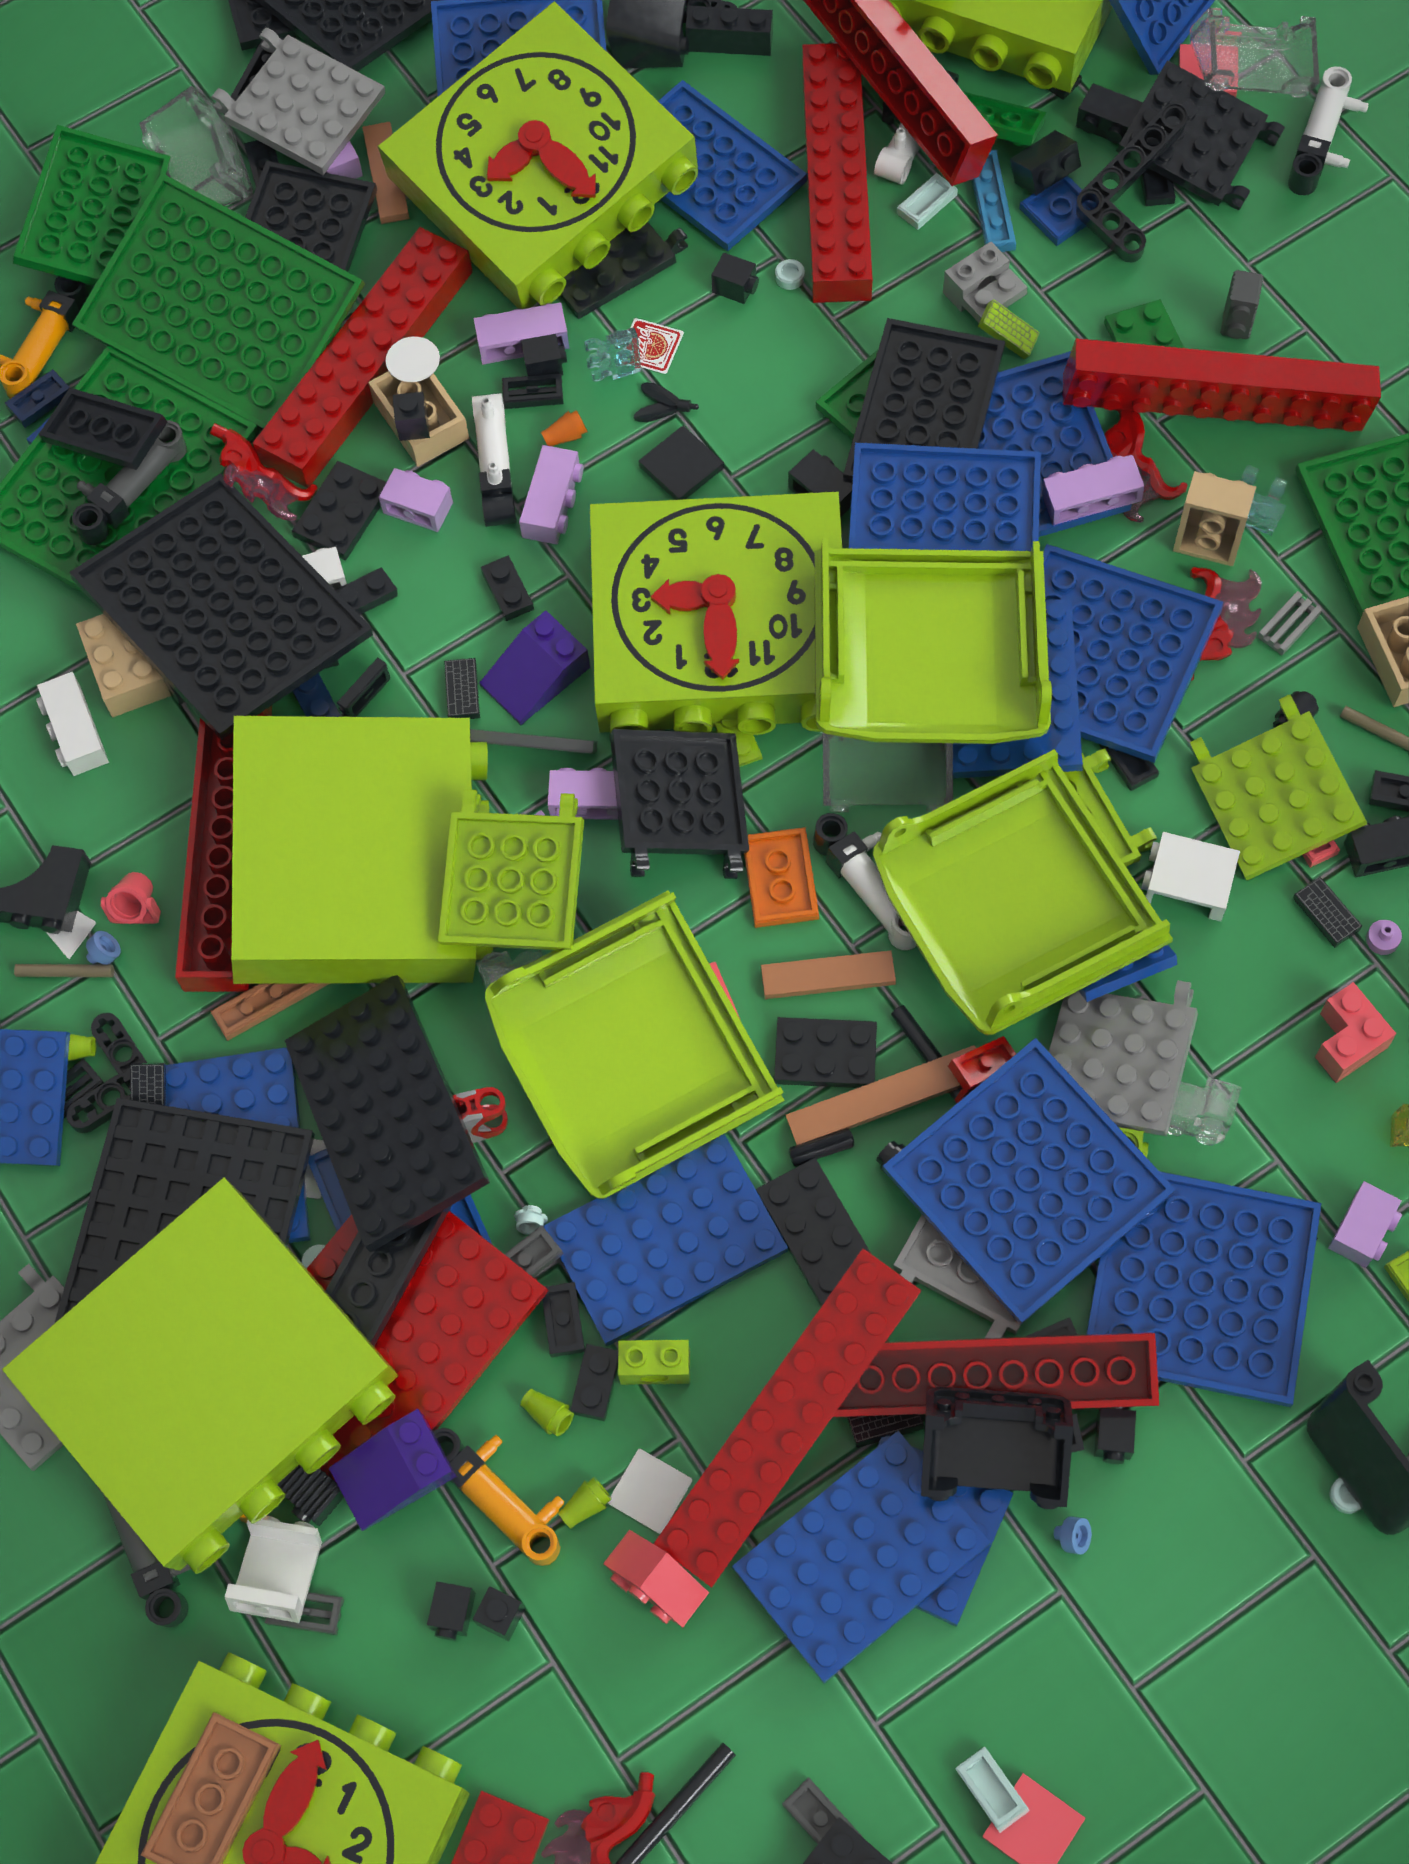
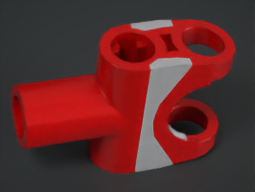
M485 1087L453 1095L473 1143L495 1137L503 1133L507 1128L508 1115L505 1111V1097L498 1089ZM489 1095L496 1096L500 1101L499 1105H480L482 1099ZM500 1115L503 1118L502 1123L495 1128H490L484 1124Z

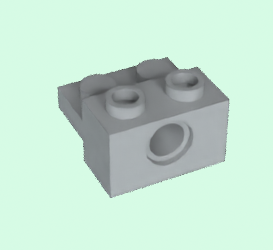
M991 241L945 271L943 293L961 312L966 309L979 323L988 302L994 299L1007 308L1027 295L1028 287L1009 268L1010 260Z

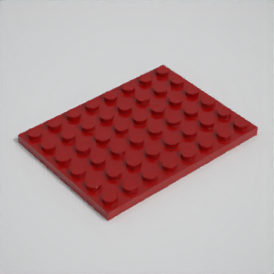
M449 1211L374 1346L399 1375L388 1385L396 1397L388 1408L371 1422L362 1425L354 1415L338 1429L333 1436L341 1444V1447L320 1469L335 1481L329 1467L382 1429L416 1409H419L424 1415L432 1431L438 1429L549 1290ZM352 1214L307 1267V1270L324 1290L327 1289L358 1233Z

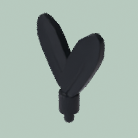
M646 382L641 385L644 395L657 403L638 410L634 415V419L638 422H650L672 415L677 411L690 412L691 409L697 410L699 405L691 403V400L678 399L677 396L658 384Z

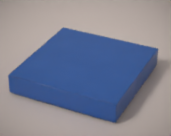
M1068 175L1038 195L1032 194L1020 202L1019 209L1056 246L1086 227L1076 215L1077 198L1082 189ZM1088 200L1082 203L1083 208L1086 210L1097 208V204L1093 201Z

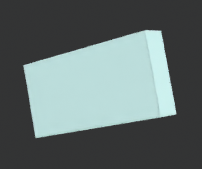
M936 173L897 207V214L919 230L957 196L958 189L955 186H951L947 180Z
M985 1746L955 1768L999 1833L1030 1811Z

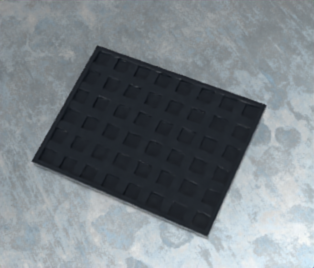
M117 1098L55 1323L223 1177L245 1197L284 1244L288 1246L315 1136L313 1130Z

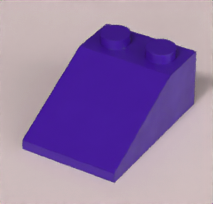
M545 610L522 629L479 684L503 709L522 725L591 668L588 650Z
M419 1409L388 1425L329 1467L361 1531L370 1528L457 1477L427 1420Z

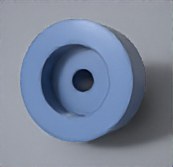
M97 931L86 942L88 951L86 958L92 964L97 962L103 965L111 964L121 953L117 940L105 931Z
M1070 1516L1064 1520L1062 1526L1055 1527L1054 1538L1060 1540L1061 1547L1065 1552L1082 1555L1088 1550L1092 1532L1087 1519Z

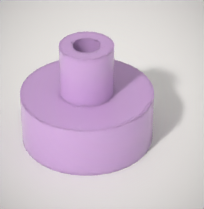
M1389 920L1374 922L1366 935L1368 947L1380 955L1393 953L1398 948L1402 939V933L1398 925Z

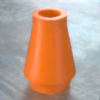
M575 410L572 413L567 411L557 421L542 431L541 434L547 446L553 447L582 438L581 435L588 431L578 411Z

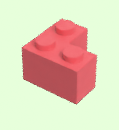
M1352 982L1327 999L1320 1013L1336 1035L1322 1043L1315 1058L1335 1083H1337L1386 1050L1397 1033L1357 985Z
M631 1530L627 1532L603 1563L613 1573L610 1580L626 1593L628 1591L644 1605L649 1601L653 1605L650 1612L665 1624L672 1620L683 1628L709 1594L667 1552Z

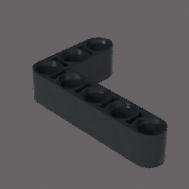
M1170 103L1165 106L1078 195L1076 203V215L1125 262H1136L1142 257L1146 237L1113 203L1182 135L1185 130L1188 113L1186 108L1180 103ZM1175 116L1179 118L1181 123L1170 125L1166 119ZM1153 137L1158 139L1160 144L1152 147L1147 145L1145 140ZM1132 158L1137 160L1139 165L1130 168L1124 164V161ZM1111 179L1116 181L1118 186L1114 189H1108L1103 185V182ZM1090 200L1097 204V208L1086 210L1083 208L1082 203ZM1112 220L1118 224V228L1107 230L1103 223ZM1133 240L1139 244V248L1133 251L1128 250L1124 243Z

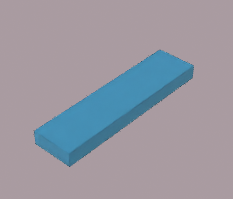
M991 150L979 177L971 179L985 245L992 241L1001 252L1016 250V240L997 150Z

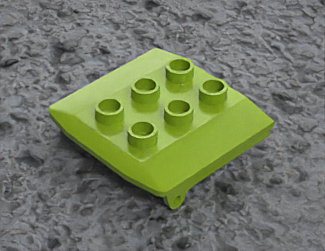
M822 538L821 548H815L816 725L820 731L825 734L871 742L994 744L1036 738L1048 732L1051 725L1052 685L1051 681H1049L1044 557L1043 551H1040L1039 541H1033L1031 551L829 548V538Z
M1055 749L925 815L908 819L907 816L893 819L886 824L880 841L874 846L873 858L889 901L946 995L979 1032L986 1035L996 1034L1173 942V938L1169 933L1170 923L1167 919L1161 921L1059 766L1058 753Z
M669 890L574 939L572 950H553L531 963L503 975L491 983L485 991V1002L504 1055L557 1153L589 1194L597 1199H604L785 1101L781 1095L784 1093L781 1086L779 1088L776 1086L675 903L676 896L674 892L670 894Z

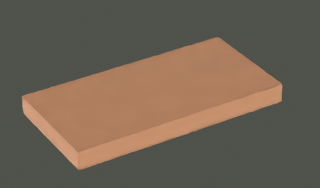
M213 1712L141 1856L157 1864H223L281 1745Z

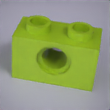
M689 1340L618 1341V1376L620 1384H690Z

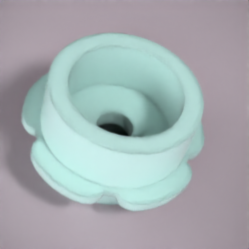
M533 1205L524 1206L514 1214L516 1229L526 1235H530L548 1221L547 1216L542 1213V1210Z

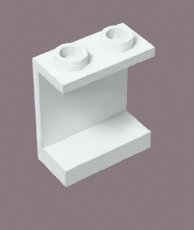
M1163 832L1160 843L1153 841L1149 861H1153L1154 866L1152 871L1146 870L1141 889L1147 890L1146 898L1150 904L1154 894L1211 908L1208 918L1221 922L1227 907L1240 851Z
M266 1516L254 1524L247 1520V1526L251 1535L236 1585L228 1584L225 1594L229 1610L300 1623L322 1544L318 1528L301 1521L294 1524L283 1523L272 1516Z

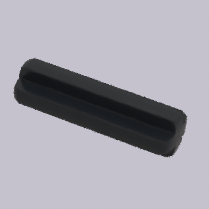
M846 1128L790 1147L789 1156L793 1165L799 1166L813 1158L819 1159L852 1148L854 1146V1138L851 1131Z

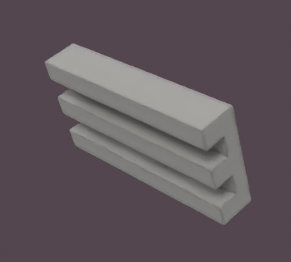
M1299 591L1263 627L1257 637L1282 656L1322 612L1320 606L1314 607L1312 605L1313 601L1308 598L1304 600L1302 598L1303 594ZM1298 605L1299 608L1272 637L1268 636L1288 613ZM1305 611L1308 612L1309 615L1282 644H1279L1277 641Z

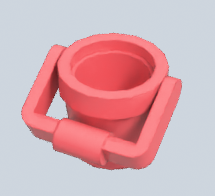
M128 873L117 885L111 888L107 897L101 898L102 910L108 920L115 924H157L161 914L156 901L151 897L153 892L152 882L142 873Z

